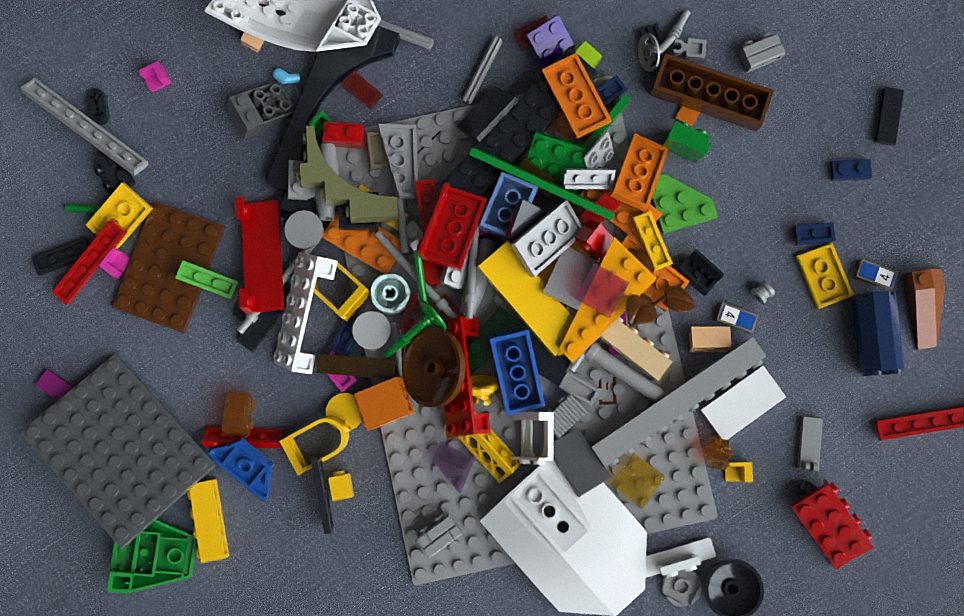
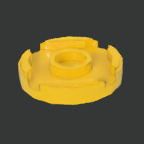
M340 393L333 396L328 402L326 416H334L342 421L346 420L351 430L357 428L362 422L361 411L355 404V395ZM329 423L334 429L339 430L334 424Z

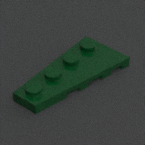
M501 306L497 308L480 328L479 336L473 337L466 345L470 374L493 357L488 335L525 327Z

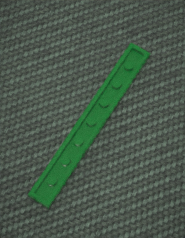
M472 147L470 151L471 156L602 217L613 220L615 216L614 211L481 149Z

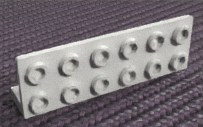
M302 252L298 253L295 260L294 275L291 278L290 292L286 299V310L282 316L283 323L278 334L277 349L273 355L274 364L292 372L312 374L316 355L300 352L316 278L318 276L334 280L338 261Z

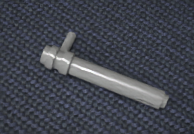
M596 341L574 363L571 362L568 370L574 373L585 357L588 360L592 359L654 403L666 395L663 389L604 350Z

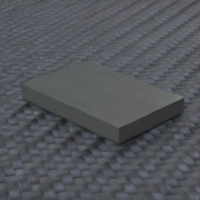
M578 428L553 442V460L578 497L583 496L611 478Z

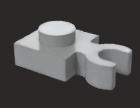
M688 38L687 42L684 43L682 40L676 39L673 45H678L680 49H674L672 54L678 56L685 53V59L704 61L707 40Z

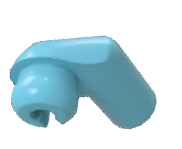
M281 68L273 70L272 75L274 79L281 84L300 83L299 73L289 74Z

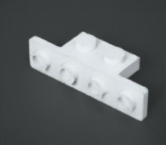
M701 539L646 556L645 578L657 574L672 577L678 575L677 571L685 569V572L697 569L696 566L701 564L700 561L716 556L711 539Z

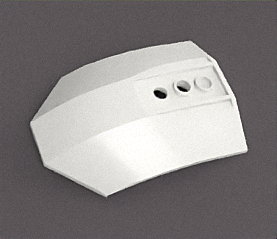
M212 0L205 9L206 13L259 39L294 50L315 52L367 45L381 20L372 0ZM282 10L286 15L279 16L275 11Z
M554 460L545 461V465H540L480 520L507 554L559 612L616 616L645 590L647 532L604 483L578 497ZM549 505L555 508V515L551 518L546 517L544 514V508ZM560 521H566L569 524V530L566 533L558 531L557 525Z

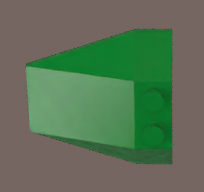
M155 520L123 549L114 541L107 592L131 593L191 578L197 539L194 538V535Z

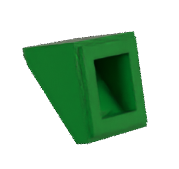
M320 110L308 124L314 126L315 132L321 135L324 132V122L332 121Z

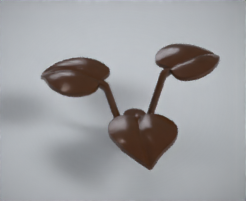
M627 249L650 272L653 270V263L649 256L636 249ZM669 286L665 290V296H662L653 303L647 295H631L626 301V315L630 326L647 324L656 319L657 312L654 306L663 300H666V306L675 312L691 311L694 309L695 303L683 288Z

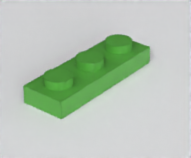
M183 260L175 279L229 299L232 298L238 283L236 280Z

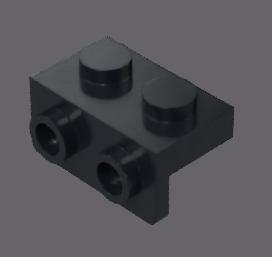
M107 155L96 157L93 166L94 172L97 176H100L103 188L106 192H109L110 196L121 183H126L129 187L135 185V180L131 173Z
M697 249L676 270L689 280V283L703 296H706L724 276V273Z

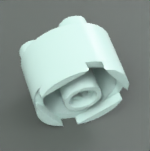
M386 274L379 276L371 286V299L381 312L395 315L408 307L411 300V291L401 276ZM394 291L395 296L393 298H388L387 292Z

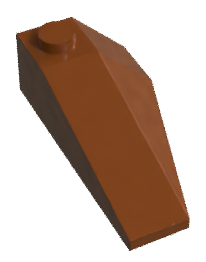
M927 269L903 274L916 350L937 347L945 293L942 269Z

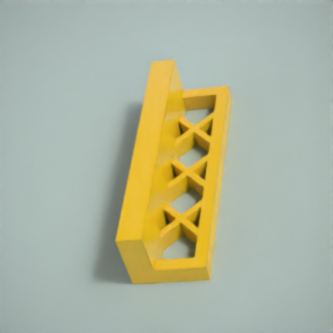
M491 428V433L458 437L499 484L521 465L519 460L511 459V456L515 455ZM470 437L474 438L477 441V445H473V443L470 441ZM483 452H487L490 455V460L483 456ZM496 466L505 472L503 476L496 470Z

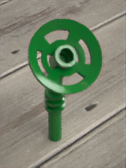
M419 300V306L423 313L421 320L408 332L402 333L396 338L395 343L383 352L385 358H389L397 350L404 348L411 342V338L425 326L432 324L436 328L447 329L442 318L426 301Z

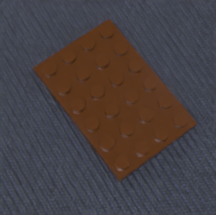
M153 201L151 206L153 210L147 216L112 308L185 333L202 288L175 279L182 260L210 270L226 227Z

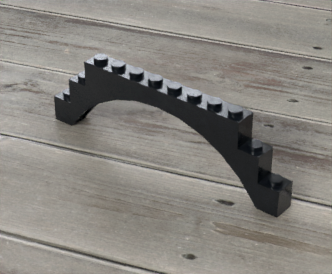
M378 26L367 45L342 48L343 51L337 49L316 51L314 66L309 68L307 83L302 85L300 100H297L294 105L295 112L293 117H290L287 122L288 129L286 134L282 135L279 151L275 152L273 156L272 168L267 171L265 176L266 183L270 187L286 192L279 201L282 211L294 214L295 212L305 210L318 216L310 199H288L289 160L304 161L305 145L303 144V133H306V126H310L308 122L317 114L321 104L333 89L348 76L365 66L394 57L401 40L399 33Z

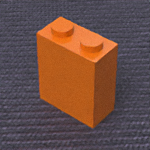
M402 377L392 378L354 394L356 397L355 404L362 414V424L367 428V431L415 413Z

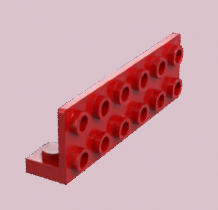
M235 197L236 216L242 222L244 288L239 289V308L246 314L283 310L284 291L278 200L248 203L244 197Z
M458 316L444 320L447 327L446 330L459 341L464 352L466 364L465 378L459 393L450 403L443 406L446 437L455 438L491 433L489 414H474L466 337L479 336L477 317L473 316V319H466L465 316Z

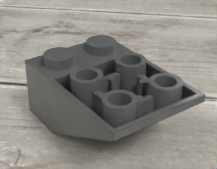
M278 81L231 96L225 107L243 140L266 131L292 116L295 112L292 102Z

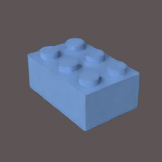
M502 172L479 225V230L513 243L515 240L506 237V233L518 199H523L532 204L538 186Z

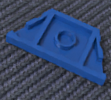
M244 438L212 448L206 453L211 460L261 501L264 502L267 499L273 462Z

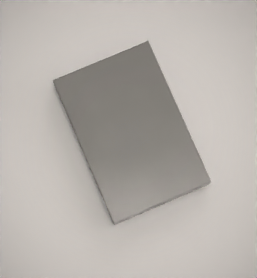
M568 247L559 255L542 293L578 310L599 262Z

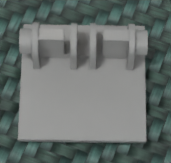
M608 130L605 131L583 157L585 168H602L607 161L612 159L614 151Z

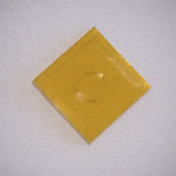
M633 453L610 485L641 508H644L666 476Z

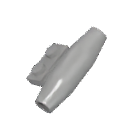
M331 143L320 144L319 149L329 167L339 176L335 145ZM289 160L288 199L308 200L315 197L319 219L323 221L334 220L337 205L327 206L326 199L322 200L321 188L325 187L302 188L301 182H297V170H300V163H304V161Z
M484 238L480 239L478 243L477 266L494 253V241ZM470 252L467 253L461 271L444 266L439 282L453 289H462L460 313L465 314L466 309L464 296L467 294ZM477 268L474 294L476 295V304H474L473 316H475L485 295L488 284L487 279Z

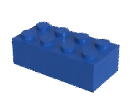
M527 327L488 335L506 415L545 407L530 333Z

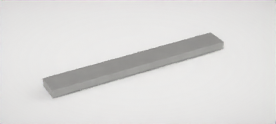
M35 77L20 87L22 93L132 175H137L148 166L146 159Z

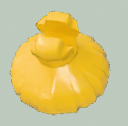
M484 373L471 375L472 396H474L473 404L478 405L480 399L484 401L483 405H490L491 397L489 395L497 390L499 386L498 378Z

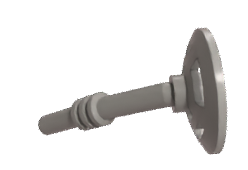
M685 9L676 25L672 26L668 37L660 45H658L656 38L651 33L641 36L638 44V56L644 70L647 72L656 70L660 55L681 35L682 27L690 15L689 10ZM651 38L652 42L647 44L646 41Z

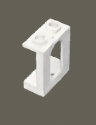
M519 412L512 414V420H521V456H511V459L519 460V464H531V461H533L534 465H545V461H553V412ZM533 420H544V451L539 457L534 454L532 447Z

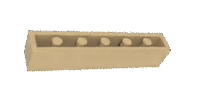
M566 305L565 308L574 318L578 310ZM618 317L599 338L654 381H658L672 363L668 359L670 356L661 349L659 351L653 347V342L647 338L642 339L638 336L639 332L632 326L627 327L622 323L624 320Z

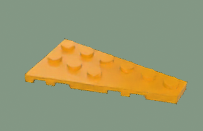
M615 237L559 347V350L572 363L626 310V301L631 295L640 296L657 279Z

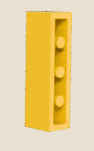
M217 479L198 482L187 491L188 499L191 500L192 504L190 515L195 523L193 534L198 542V547L196 548L197 557L201 560V563L225 559L229 556Z

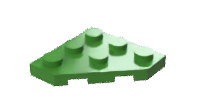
M666 174L659 176L652 196L653 206L662 213L658 219L662 234L718 218L713 199Z

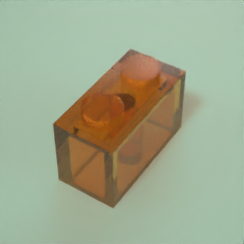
M227 392L222 430L226 436H249L250 430L253 429L254 425L252 411L256 410V400L253 399L251 393Z

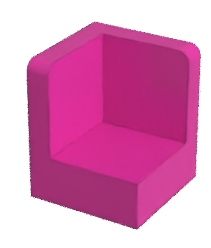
M159 61L138 71L145 79L151 92H155L172 83L165 68Z
M112 248L98 266L112 277L119 279L127 270L131 259L119 249Z

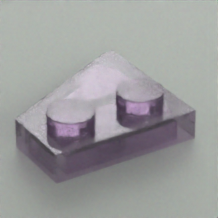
M439 443L432 461L456 490L461 493L476 457Z

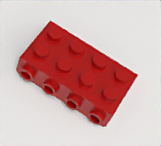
M445 182L444 186L438 190L437 204H433L430 215L432 217L430 222H426L423 233L425 235L423 240H419L416 250L420 259L461 271L487 203V198L452 188L449 183Z
M825 479L823 480V485L790 504V506L835 569H838L874 548L870 541L873 537L867 529L862 530L860 527L862 522L856 513H850L848 509L851 507L846 499H840L837 495L840 491L833 482L829 483Z

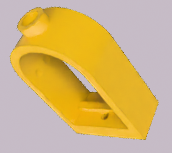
M337 262V267L359 287L340 308L320 292L317 287V278L313 292L342 319L348 321L369 298L371 291Z
M326 416L279 441L297 475L311 469L312 465L307 464L294 437L323 422L334 424L341 433V443L335 451L322 457V462L346 447L349 441V432L351 431V427L346 420L342 421L334 416Z

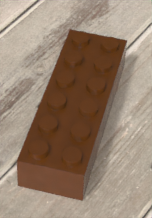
M665 53L650 96L757 132L763 125L774 90Z

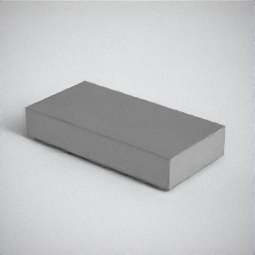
M568 370L558 385L559 389L590 407L601 391Z

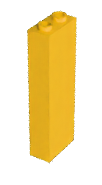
M507 241L476 268L552 356H561L563 353L559 350V347L574 318L560 301L542 293L546 286L538 275L535 277L529 276L510 242Z

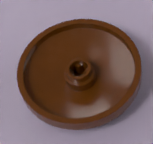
M441 328L421 330L411 338V342L407 344L403 354L402 377L407 392L414 401L425 407L444 406L457 396L463 385L466 371L465 356L459 341L449 331Z

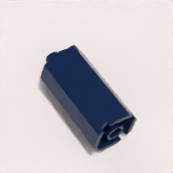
M896 291L869 292L865 296H862V294L853 295L852 306L860 373H863V376L901 374L904 369Z

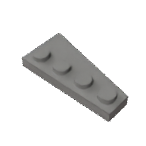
M378 124V130L398 198L417 199L415 182L418 181L416 125Z

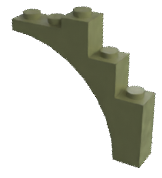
M306 126V133H303V144H307V151H304V163H300V170H297V182H301L302 188L325 187L321 188L322 200L326 199L327 206L346 205V216L350 217L351 223L398 221L397 197L367 193L341 179L329 167L322 156L316 141L314 126Z

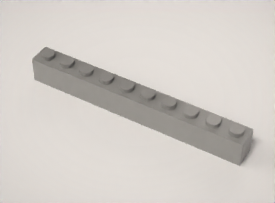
M753 337L748 338L667 393L664 398L651 404L591 445V448L604 467L607 465L609 468L619 462L618 458L623 454L628 456L633 453L636 445L639 443L644 445L651 440L650 436L655 432L660 434L665 431L667 424L670 422L676 423L681 420L683 413L686 411L692 412L697 409L699 402L702 400L708 401L715 396L714 392L718 389L724 390L731 385V380L734 378L739 380L747 374L746 370L750 367L753 369L757 368L763 363L762 359L767 356Z

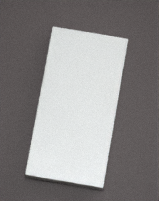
M761 366L700 411L720 439L725 442L786 398V396L766 368Z

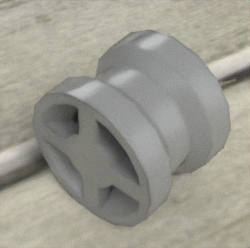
M764 280L759 282L758 287L750 290L752 296L761 304H765L768 297L775 295L774 289Z

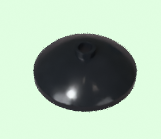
M727 559L717 563L709 570L704 581V596L708 606L718 616H751L758 610L763 601L764 585L760 574L753 566L742 560ZM729 584H733L734 586L733 590L728 591Z

